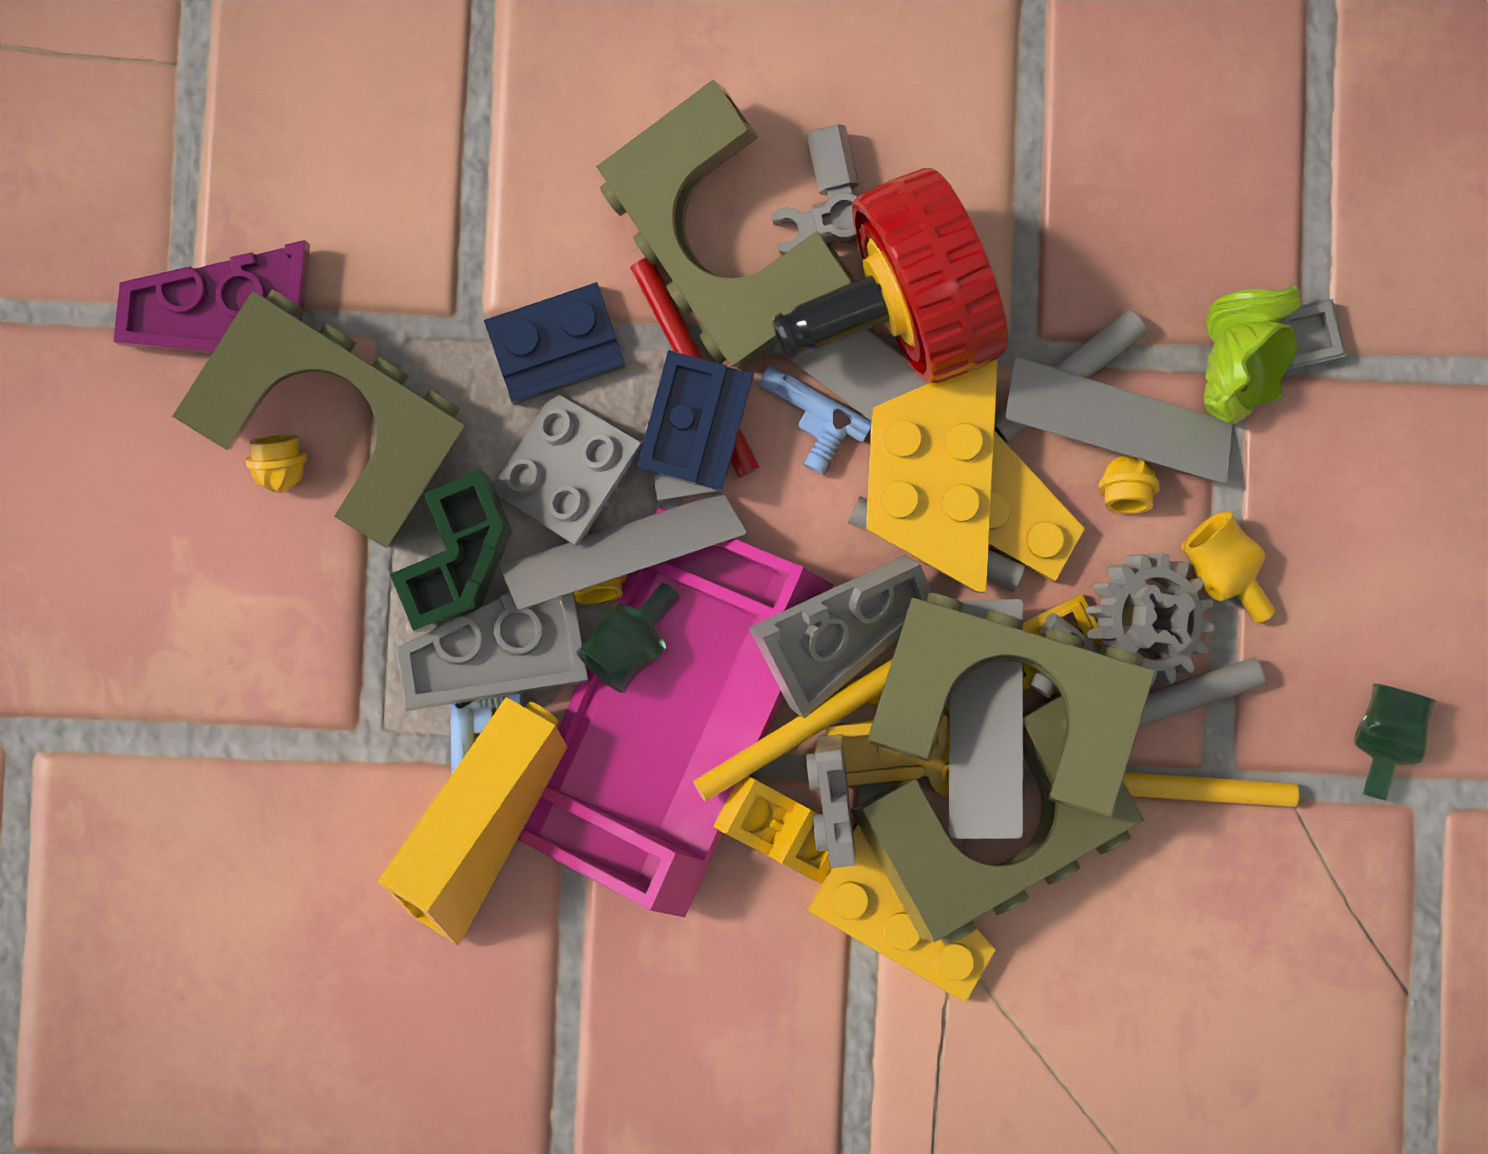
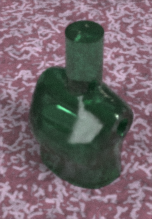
M661 583L639 610L622 602L615 603L602 617L593 635L576 651L577 656L609 687L617 692L625 693L634 678L653 664L665 651L666 643L656 626L680 599L679 594L670 585Z
M1373 684L1368 708L1358 724L1354 737L1355 746L1372 757L1363 795L1387 801L1396 766L1416 765L1422 762L1427 748L1429 721L1437 702L1436 700L1382 684Z

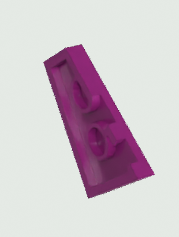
M303 240L285 244V248L259 254L250 252L230 257V260L198 268L189 266L120 282L113 342L120 346L212 354L252 291L266 299L273 289L301 308H304L310 244ZM303 312L298 318L300 321H302Z

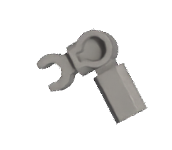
M836 124L812 130L806 135L818 192L820 195H828L829 200L812 205L813 211L802 213L796 208L785 207L771 214L774 225L791 222L798 227V234L793 240L778 244L781 255H784L816 231L826 236L830 243L835 241L852 243L856 241L852 219V204L858 196L852 194L851 190L856 188L859 183L847 129L844 125Z

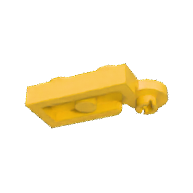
M944 713L929 762L870 744L867 739L873 720L834 723L826 728L827 736L838 734L843 736L848 786L920 779V777L928 776L929 783L934 790L945 797H949L950 735L948 715Z

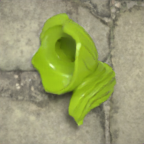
M1291 285L1285 290L1241 289L1222 295L1210 306L1206 318L1207 334L1213 340L1214 345L1207 360L1208 367L1206 368L1205 379L1208 382L1204 390V404L1206 410L1212 416L1230 424H1237L1247 416H1250L1256 406L1277 401L1282 396L1281 378L1297 354L1298 343L1293 328L1288 324L1279 322L1293 314L1302 305L1303 302L1299 297L1300 290H1298L1297 286Z

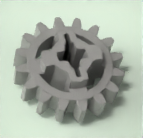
M1158 553L1126 556L1125 564L1110 565L1106 568L1108 576L1112 581L1111 583H1095L1092 588L1102 599L1100 605L1086 607L1087 614L1098 618V626L1087 632L1088 638L1102 639L1104 646L1098 652L1102 655H1106L1108 647L1119 648L1138 654L1137 651L1140 648H1143L1145 652L1154 653L1156 655L1155 658L1147 659L1144 657L1142 667L1155 670L1151 685H1154V682L1169 684L1176 682V673H1192L1195 670L1193 661L1190 658L1191 654H1207L1209 649L1199 639L1201 633L1212 632L1215 628L1214 624L1203 620V612L1209 610L1214 604L1213 600L1199 599L1197 592L1204 585L1202 577L1185 578L1188 573L1189 563L1186 561L1170 562L1169 554ZM1145 580H1155L1162 584L1164 588L1159 590L1157 585H1147Z

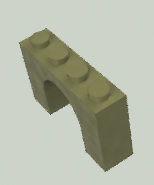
M713 79L596 167L606 183L600 186V190L607 202L619 216L627 212L639 229V232L633 236V239L640 251L652 265L661 262L673 281L666 285L673 300L686 315L694 311L705 327L706 331L700 334V338L709 353L720 364L727 360L731 367L743 368L778 343L772 325V319L776 314H788L797 305L856 280L826 236L817 231L761 271L745 277H719L706 269L695 257L689 245L685 228L687 206L694 190L708 174L758 138L727 90Z
M272 289L266 299L252 291L172 417L225 450H231L263 399L281 381L305 372H325L347 380L364 395L371 406L376 423V441L370 460L334 517L387 549L465 425L455 419L460 408L430 389L424 399L403 386L408 375L378 356L372 366L351 353L356 342L332 326L325 323L321 330L317 332L298 320L304 309Z
M928 593L926 601L912 597L867 739L869 743L929 762L949 698L958 683L970 672L990 663L1001 661L1023 663L1037 669L1053 682L1062 695L1068 714V733L1048 800L1107 819L1112 817L1155 670L1142 667L1144 657L1114 647H1108L1106 655L1081 648L1082 638L1060 630L1047 629L1045 637L1021 630L1022 620L996 611H988L985 619L962 612L963 602L941 594Z
M1061 693L1055 694L1023 712V757L1037 781L1042 806L1039 825L1033 838L1013 858L998 864L986 865L974 861L960 852L946 835L916 779L902 780L851 809L921 939L933 942L941 939L944 945H949L966 937L977 928L973 922L975 918L991 909L995 911L996 915H999L1017 907L1029 898L1025 889L1044 878L1047 884H1053L1070 876L1080 868L1076 859L1095 848L1099 855L1118 848L1131 839L1127 830L1144 820L1123 780L1112 817L1108 819L1048 800L1068 733V714Z

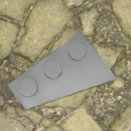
M509 591L499 596V599L465 616L461 615L396 648L405 711L584 684L588 680L573 593L519 610Z

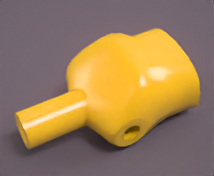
M1231 511L1217 513L1201 523L1185 539L1181 549L1191 561L1194 576L1202 577L1204 582L1203 589L1217 601H1226L1237 595L1255 623H1261L1271 618L1276 609L1256 581V577L1265 561L1264 550L1245 534Z

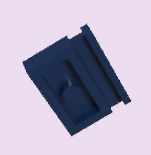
M597 282L484 320L509 392L510 400L514 405L626 367Z
M668 350L637 469L723 492L754 372L733 369L724 364Z

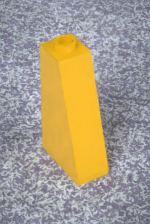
M507 697L504 699L377 880L412 918L457 946L466 935L567 749V745L556 727L559 720L551 712L534 702H529L526 707H523Z

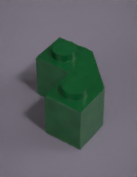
M481 469L423 493L447 550L390 574L413 631L425 633L461 615L465 616L482 606L511 536L512 529L490 476Z

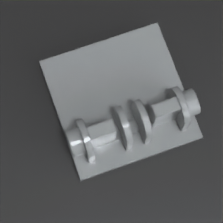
M553 391L493 486L498 497L546 526L565 540L578 546L583 537L591 535L588 531L601 513V509L603 507L608 509L611 505L607 500L612 492L618 494L620 488L617 485L621 482L632 463H638L639 458L636 455L643 444Z

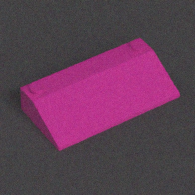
M657 508V511H656L655 514L660 513V512H663V511H666V510H663V509H661V508ZM736 539L628 574L622 586L623 594L620 598L616 599L586 666L588 680L584 684H578L558 728L567 745V749L517 840L650 911L686 917L723 834L713 825L735 786L734 784L705 802L693 781L764 738L784 697L749 627L832 589L834 584L800 565Z

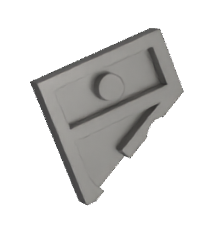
M842 734L818 736L815 753L806 754L810 791L820 790L823 814L813 815L817 852L828 851L830 868L855 866L856 853Z

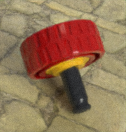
M923 168L892 179L859 195L852 204V219L857 244L863 260L864 278L797 305L788 314L778 313L772 319V325L783 353L788 360L792 361L800 359V354L819 351L885 323L909 365L919 378L927 384H939L969 373L998 359L1005 353L1008 347V327L1001 295L981 240L952 186L941 173L931 168Z

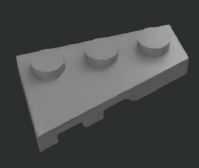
M904 555L749 627V630L787 704L804 719L899 639L912 597L926 601L928 593H932L921 565Z

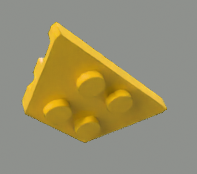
M998 359L964 375L939 384H926L873 407L871 417L866 531L890 545H895L909 553L911 557L931 568L939 570L965 585L969 590L977 593H985L987 585Z

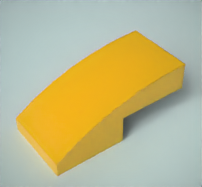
M750 776L735 784L713 827L820 884H823L831 869L828 851L817 852L813 815L818 813Z

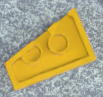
M994 430L988 547L1016 562L1024 564L1026 568L1047 580L1055 582L1085 528Z
M856 822L853 828L856 853L855 866L831 868L823 884L820 885L809 904L808 912L966 1003L996 951L995 948L977 928L966 937L949 945H944L941 939L936 942L921 939L858 822Z

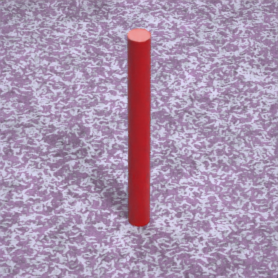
M646 258L631 265L630 269L672 350L704 359L656 265H652ZM739 429L731 458V464L739 478L760 468L741 429Z

